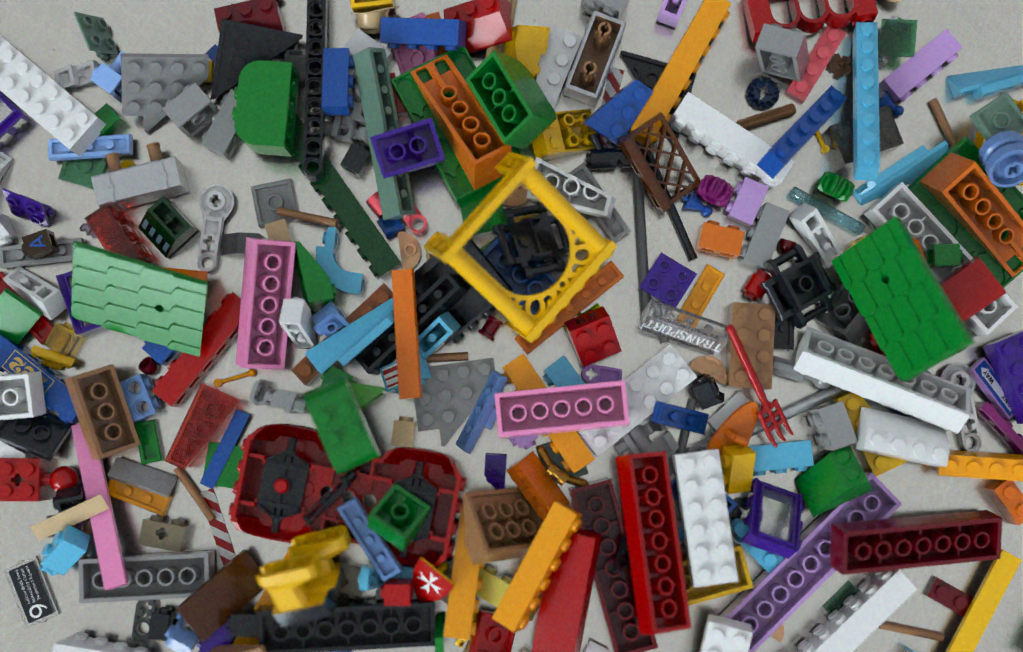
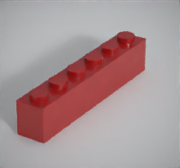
M234 292L227 294L221 301V307L209 315V321L202 331L200 357L181 352V356L177 360L174 359L167 367L168 372L155 381V387L152 392L171 407H178L238 333L241 297Z

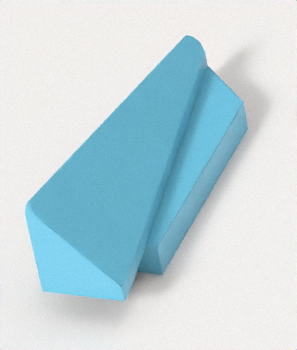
M1023 65L950 75L946 79L953 99L973 93L975 100L1023 86Z
M945 140L930 151L922 145L879 173L876 181H867L855 189L853 195L860 205H864L884 196L892 187L901 182L905 185L913 183L949 150L948 143Z
M393 298L306 351V356L320 374L324 373L337 360L344 367L394 323Z

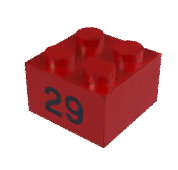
M603 306L564 322L575 354L582 367L622 352L610 316Z

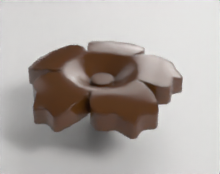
M839 53L834 54L831 62L827 64V69L830 73L834 72L833 76L838 79L843 77L844 74L849 75L852 72L851 65H848L851 62L850 56L843 55L840 57Z

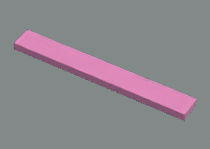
M79 423L72 425L71 428L86 501L101 494L109 507L108 510L90 517L104 589L108 591L127 585L128 579L102 459L92 460Z

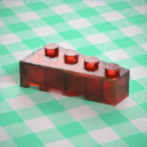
M202 382L166 456L165 462L184 470L187 469L243 399Z

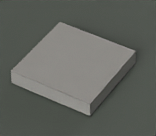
M291 178L251 186L259 228L265 227L267 223L286 219L288 222L299 220L276 214L278 207L299 211Z

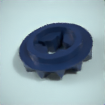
M761 76L753 79L748 85L746 96L753 107L765 110L776 104L779 99L780 90L777 87V83L773 82L771 78ZM766 86V93L769 94V96L765 95L760 100L761 93L758 90H762Z

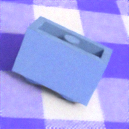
M123 51L119 53L111 65L108 64L107 66L102 62L100 66L94 69L90 78L91 81L120 103L121 53H125Z

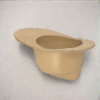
M395 6L366 13L351 14H356L361 31L365 34L380 33L381 17H388L389 11L400 7Z

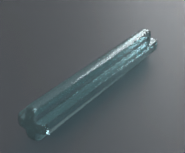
M797 187L792 188L789 193V198L801 204L805 203L817 208L824 217L858 235L862 234L866 227L862 222Z

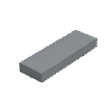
M116 457L107 474L110 479L169 498L177 481L176 476L120 457Z

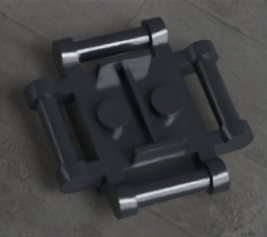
M537 202L536 205L516 209L511 207L504 208L503 216L506 224H497L492 227L501 247L504 267L520 268L524 280L549 272H564L566 264L562 257L569 256L570 247L567 233L560 221L554 215L548 216L547 208L541 202ZM535 213H538L539 215L521 219L520 222L514 221V217L530 215ZM551 224H556L564 248L559 249ZM548 262H554V263H551V264H546V265H541V266H536V267H531V268H530V266L539 265V264H544V263H548Z
M796 244L786 253L764 262L765 270L772 277L761 282L760 286L762 290L765 289L774 306L779 322L793 316L794 325L798 329H802L809 321L833 310V304L828 295L836 290L837 287L835 283L831 282L819 259L821 256L818 251L807 256L803 247L800 244ZM794 257L797 258L798 262L780 272L778 266ZM773 284H776L789 308L786 311L772 286ZM820 301V306L803 315L802 311Z

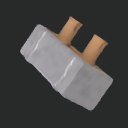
M593 11L584 31L585 34L571 71L568 73L563 91L564 96L596 107L607 75L611 72L614 65V56L617 48L620 46L626 22Z
M158 142L146 145L151 162L123 169L119 154L109 153L105 155L109 172L91 176L97 205L109 213L156 201L162 196L173 198L180 194L188 193L189 188L183 164L175 156L163 158L160 143Z

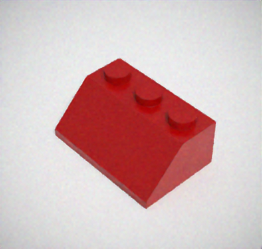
M472 0L443 9L444 19H459L467 22L465 47L468 53L513 41L510 2L508 0Z

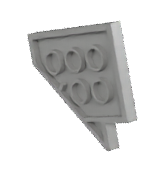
M121 53L122 115L143 116L144 132H148L167 115L162 108L166 106L165 104L169 99L180 95L187 85L196 82L199 86L209 77L208 54Z
M493 358L429 366L432 378L424 380L422 398H414L418 432L439 429L441 445L446 446L473 410L492 370H495Z

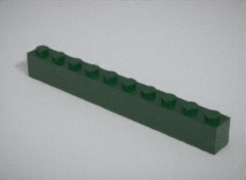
M296 113L292 158L295 159L297 157L301 164L298 167L305 176L303 170L304 123ZM312 147L309 152L315 153L319 148ZM325 155L323 178L318 182L309 183L316 193L321 191L324 196L321 200L328 210L330 208L334 210L336 214L333 217L338 219L339 226L344 224L348 230L345 234L350 242L353 243L355 241L360 248L357 249V252L363 260L366 258L371 263L369 269L375 277L379 275L384 279L392 273V270H397L401 267L402 263ZM311 167L308 172L315 173L319 168Z

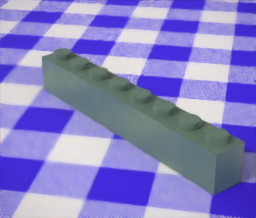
M368 47L353 55L383 220H399L414 215L416 212L408 173L383 179L370 140L372 136L400 127L385 49Z

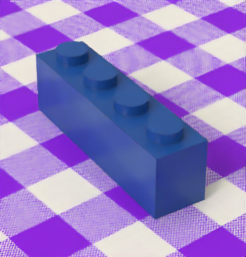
M381 17L380 43L387 44L389 49H400V45H405L406 49L419 50V46H426V50L437 51L438 47H445L446 51H458V47L465 48L467 22L459 19Z

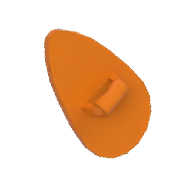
M749 401L736 409L716 430L709 440L706 450L719 449V456H721L723 446L738 444L743 447L748 446L757 422L756 412L758 411V404L755 401Z

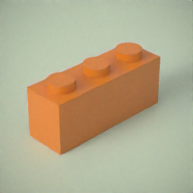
M531 452L509 468L507 472L535 510L538 517L544 522L554 501L562 502L567 506L571 503L553 478L545 473L546 468L535 453Z

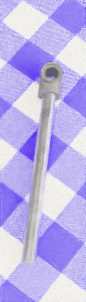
M832 385L782 408L786 420L849 391ZM779 415L775 417L776 421L780 419ZM759 419L756 422L752 436L764 431ZM711 437L690 445L686 448L685 453L693 452L695 449L699 451L706 450Z

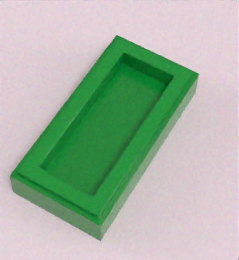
M157 419L134 423L141 444L138 445L141 465L163 461L164 456Z
M444 614L436 615L435 652H444L445 637H443L445 629Z

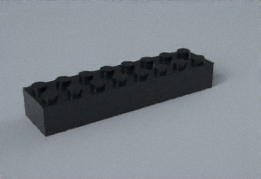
M384 599L337 601L333 615L287 627H282L273 616L274 605H260L258 609V645H264L266 652H333L435 646L434 601L426 602L413 599L411 606H384Z

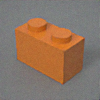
M708 220L707 223L703 222L700 226L696 250L735 259L740 256L745 231H740L739 227L728 225L727 227L719 226L720 223Z
M995 480L984 488L1009 524L1021 525L1023 523V494L1014 481Z

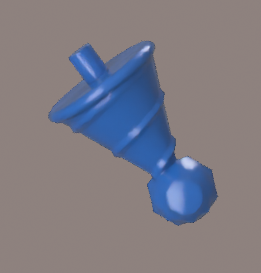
M883 91L879 95L880 109L891 110L895 116H901L904 113V108L900 105L895 106L887 91Z
M692 191L688 196L684 195L682 198L685 200L683 209L702 210L703 215L706 217L710 216L713 212L710 205H703L695 191Z

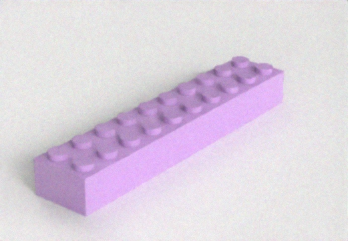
M864 472L873 489L872 491L822 513L800 535V550L789 559L783 557L784 559L770 573L765 570L752 583L754 588L745 590L720 615V617L752 625L753 633L748 652H755L836 571L830 566L831 524L888 519L902 505L873 473Z

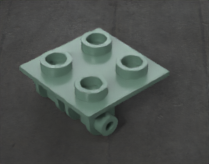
M74 12L90 51H95L96 56L100 60L108 59V54L119 55L104 18Z

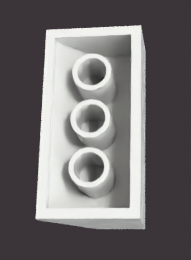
M861 407L856 433L858 442L855 443V450L933 467H947L950 442L945 429L920 419Z

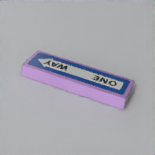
M985 357L979 358L967 371L989 401L998 408V413L1002 418L1010 420L1014 415L993 368Z

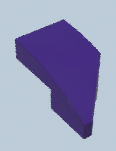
M486 453L484 476L487 482L496 490L504 489L507 454Z

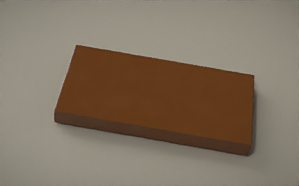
M242 550L175 609L198 638L204 642L227 622V617L231 616L234 609H242L264 589L259 586L256 578L257 575H262V572L248 552Z

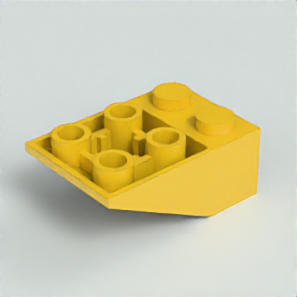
M591 109L555 112L556 120L532 142L535 159L538 157L542 160L562 158L595 149L590 135L596 132L581 123L592 114Z

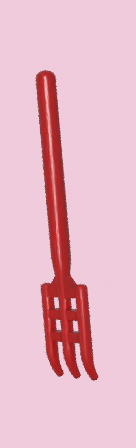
M729 324L726 326V331L761 402V409L756 412L757 417L769 441L774 447H778L771 431L775 429L777 435L783 441H786L779 428V425L783 423L789 434L794 435L786 420L778 400L773 399L772 402L767 400L734 326ZM775 407L776 410L772 413L771 409ZM779 415L780 419L776 421L775 417Z

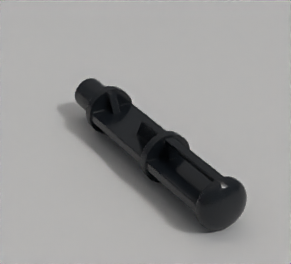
M352 470L346 475H342L340 477L341 482L331 492L327 491L303 515L304 521L312 525L351 485V481L357 475ZM319 502H321V503L307 516V514H308ZM324 507H326V508L312 521V519H313Z

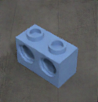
M138 374L120 382L133 423L142 422L162 413L160 409L162 407L161 401L152 392L154 385L149 376ZM138 382L141 385V390L136 394L133 387ZM145 401L149 405V409L146 413H144L141 409V406Z

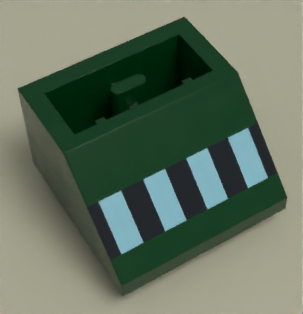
M164 196L147 209L138 226L143 234L166 258L197 231L181 211Z

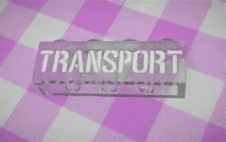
M653 299L650 300L641 315L639 329L716 356L728 343L729 336L726 331L727 325Z

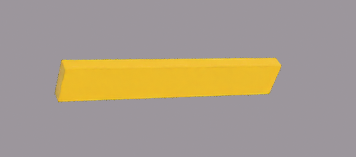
M1001 549L1000 559L993 560L945 652H974L1020 565L1021 559Z

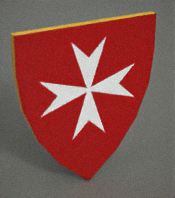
M420 557L415 565L412 577L418 601H438L446 597L453 589L455 583L443 575L448 569V565L445 562H442L435 568Z

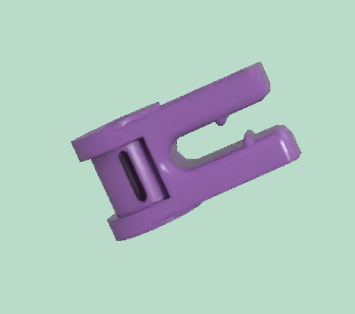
M590 364L581 370V378L588 384L622 381V370ZM590 368L592 369L593 373H596V376L592 377L591 380H589V376L586 375V372L590 371Z

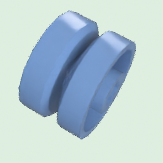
M1005 131L990 137L984 142L979 150L978 158L991 183L1004 188L1022 183L1023 135L1015 131Z

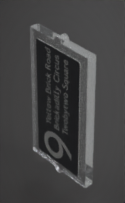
M38 555L25 561L20 560L18 564L4 569L26 628L40 622L45 623L47 619L60 614L45 573L39 570L41 563Z

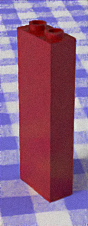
M975 256L939 282L962 322L1007 293L978 256ZM870 330L869 334L871 337L869 341L877 349L879 345Z
M579 528L577 532H573L571 535V544L566 552H562L559 558L561 563L556 571H552L549 577L550 583L542 593L532 652H580L601 544V534Z

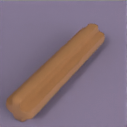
M791 103L740 119L736 123L748 130L792 116L796 113V108Z

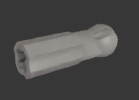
M773 356L774 375L801 382L803 379L811 380L819 389H826L831 386L829 383L821 382L819 379L793 370L795 361Z

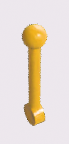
M818 130L816 135L822 146L821 152L826 154L830 151V147L828 145H825L821 133Z
M252 368L248 372L222 380L218 378L213 383L216 387H220L223 383L246 376L253 377L256 375V370Z

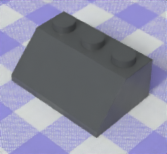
M842 284L830 298L833 310L829 313H823L814 319L836 338L856 345L870 328L864 316L860 314L849 291Z

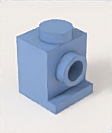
M332 301L312 316L315 324L313 326L314 330L320 336L325 334L328 338L344 325L346 327L349 325L344 313Z

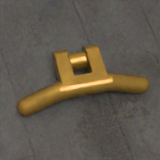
M539 445L536 448L537 453L547 468L545 473L556 478L557 483L561 486L564 483L575 486L588 484L587 480L569 475L551 460L544 446Z

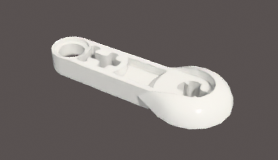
M212 184L206 187L199 199L203 224L197 266L201 271H207V273L215 271L218 266L224 222L234 207L232 192L221 184ZM216 196L222 200L221 204H217L218 207H215V204L212 203L213 198L216 199ZM211 237L215 241V245H211L210 248L214 255L204 253V250L209 251V245L206 244V240H210ZM206 257H210L213 261V265L209 269H205L202 265Z
M953 363L942 371L940 378L954 383L957 375L962 378V382H959L961 386L971 389L970 417L968 418L971 422L964 425L957 435L960 447L963 450L976 452L982 446L973 399L976 382L967 371L970 368L968 365ZM973 430V433L964 434V431ZM970 436L975 439V446L973 448L966 446V439Z

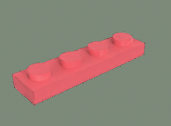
M826 26L809 53V62L801 82L793 80L785 93L803 103L847 33L839 28Z

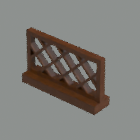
M658 113L628 135H623L616 140L656 209L662 212L667 211L671 208L670 205L699 185L701 180L663 113ZM659 120L663 125L661 135L652 133L653 124ZM640 133L646 134L644 146L637 145L633 138ZM651 135L660 137L657 149L648 147ZM664 138L671 139L673 142L671 152L662 150ZM647 150L657 152L654 164L647 163L645 159ZM661 153L670 154L667 167L658 165ZM674 156L682 158L681 169L672 168ZM657 167L667 169L664 181L657 180ZM671 170L680 172L677 184L668 182ZM684 173L691 174L694 179L688 186L682 185ZM667 185L677 186L675 195L668 199L665 194Z

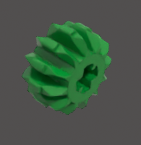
M830 171L824 172L817 185L819 191L841 202H847L855 188L854 183Z

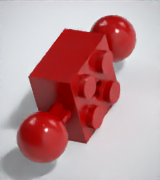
M0 458V501L48 500V486L57 491L77 486L78 474L69 466L58 467L52 473H49V461L43 458Z

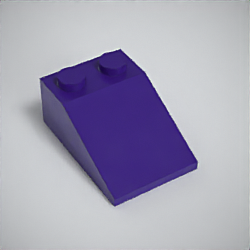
M432 117L370 137L383 179L445 162Z

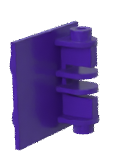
M2 189L12 214L17 217L23 216L37 225L50 226L48 217H53L55 213L51 206L7 189Z
M661 252L639 288L662 301V304L675 309L697 273Z

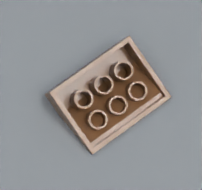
M509 488L463 494L465 545L472 565L525 557L543 522L520 489Z

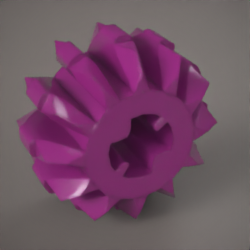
M705 175L699 183L697 193L706 202L723 207L729 203L734 189L730 183L719 176Z

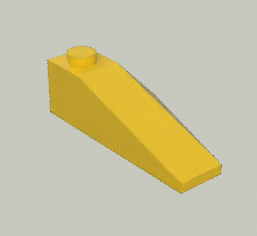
M516 25L512 27L513 41L505 43V55L511 56L522 63L534 78L541 69V67H538L541 54L545 55L550 28L545 26Z

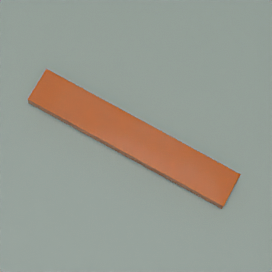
M611 260L585 282L584 288L575 293L569 305L560 310L556 319L544 328L542 335L537 340L530 343L520 335L514 339L528 355L565 325V321L578 315L620 281L624 275Z
M414 269L392 270L399 399L422 398Z

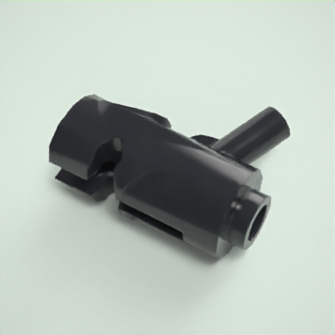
M597 133L590 135L595 149H590V153H586V166H590L591 170L615 169L618 160L621 162L622 168H632L621 147L614 146V148H608V146L602 145Z

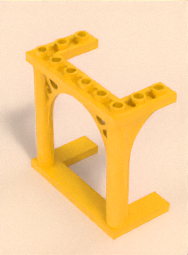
M508 152L495 166L501 174H505L503 179L450 237L437 231L423 248L446 264L449 263L508 319L504 323L508 328L532 343L542 335L544 328L556 319L560 310L569 305L575 293L584 288L585 282L599 271V266L613 255L617 245L612 240L606 239L599 234L534 167L537 163L531 157ZM520 182L560 221L567 233L570 247L568 263L561 277L548 289L532 295H520L506 290L462 249V246ZM578 251L587 256L583 260H578L575 254ZM575 264H579V265L575 268V270L572 271V267H573ZM547 295H550V298L547 299L546 302H544V298ZM522 300L526 301L524 306L519 305V302ZM533 300H538L540 309L535 314H532L530 305Z

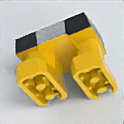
M340 525L298 535L291 539L293 547L287 548L290 554L289 558L268 562L260 567L262 575L256 576L260 587L268 589L274 601L273 616L282 627L333 615L345 575L342 563H334L332 557L349 548L351 538L346 526Z

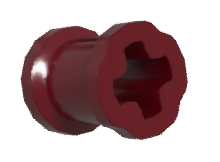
M489 315L482 329L478 330V333L494 341L496 332L504 323Z

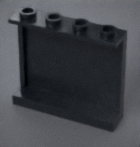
M470 238L462 246V249L502 287L510 292L513 291L512 287ZM432 256L414 272L416 300L446 272L454 274L468 291L445 311H448L462 326L445 342L446 345L452 341L456 344L465 336L463 332L466 329L471 331L480 324L479 318L482 316L487 318L495 311L494 306L449 263L446 264Z

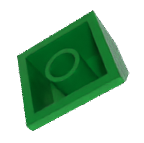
M395 483L368 515L367 527L404 551L417 535L431 507Z

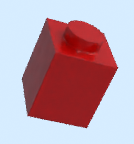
M389 578L386 580L384 585H381L380 597L384 598V606H411L413 601L412 579Z

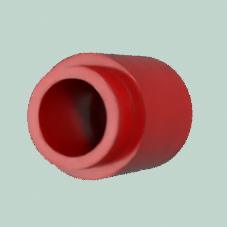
M758 269L756 273L751 275L744 286V296L753 302L756 300L761 301L766 291L765 289L762 290L760 283L771 278V276Z

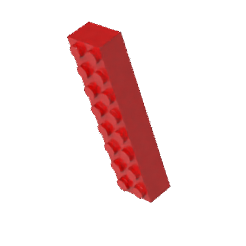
M666 451L616 457L640 634L656 635L691 629Z

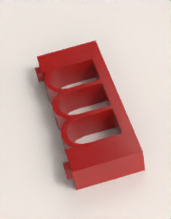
M741 0L752 43H757L764 23L769 25L775 23L785 29L797 28L804 33H815L824 26V23L829 27L841 29L848 26L851 21L853 26L856 25V22H874L878 14L875 0H846L849 11L847 14L835 13L829 6L828 0H816L821 17L810 19L803 15L798 0H787L793 22L782 24L774 19L769 3L785 0Z

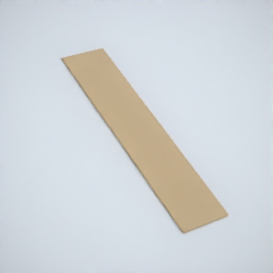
M100 494L30 526L37 540L40 541L56 534L58 531H62L67 525L73 526L108 510L109 507Z

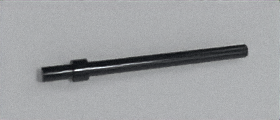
M647 150L646 161L647 163L654 164L655 158L653 153ZM657 167L656 178L657 180L664 181ZM667 188L665 194L667 195V197H668V199H669V198L671 197V195H670L669 190H668V188ZM672 203L668 212L687 256L692 261L697 259V255L675 204Z

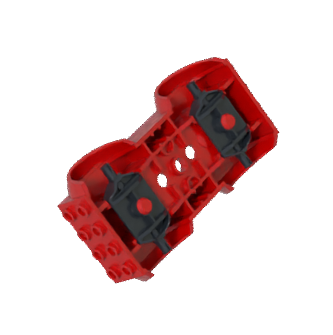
M270 424L257 428L253 433L248 434L247 438H244L242 442L243 459L239 460L237 472H240L239 479L235 481L233 487L235 499L234 502H231L228 512L231 515L230 521L233 522L238 531L260 538L292 544L291 539L298 535L344 525L348 529L351 538L350 543L359 544L337 510L338 506L345 503L342 499V494L312 525L307 524L303 519V515L322 497V488L328 486L333 490L341 482L340 477L349 472L347 471L339 475L336 473L317 430L291 424ZM398 447L388 450L383 457L376 458L352 469L357 476L351 481V485L345 491H351L354 497L357 496L368 515L395 483L431 507L417 535L404 551L384 539L400 564L415 567L420 557H422L433 567L437 568L443 561L446 562L448 556H452L455 542L451 541L452 535H456L459 520H455L456 513H460L463 499H459L460 491L464 492L467 478H463L464 473L459 472L453 459L442 453L427 449ZM368 494L373 495L376 499L373 507H367L363 503L364 497ZM319 502V503L307 514V516H308L321 502ZM324 507V508L312 519V521H313L326 507Z

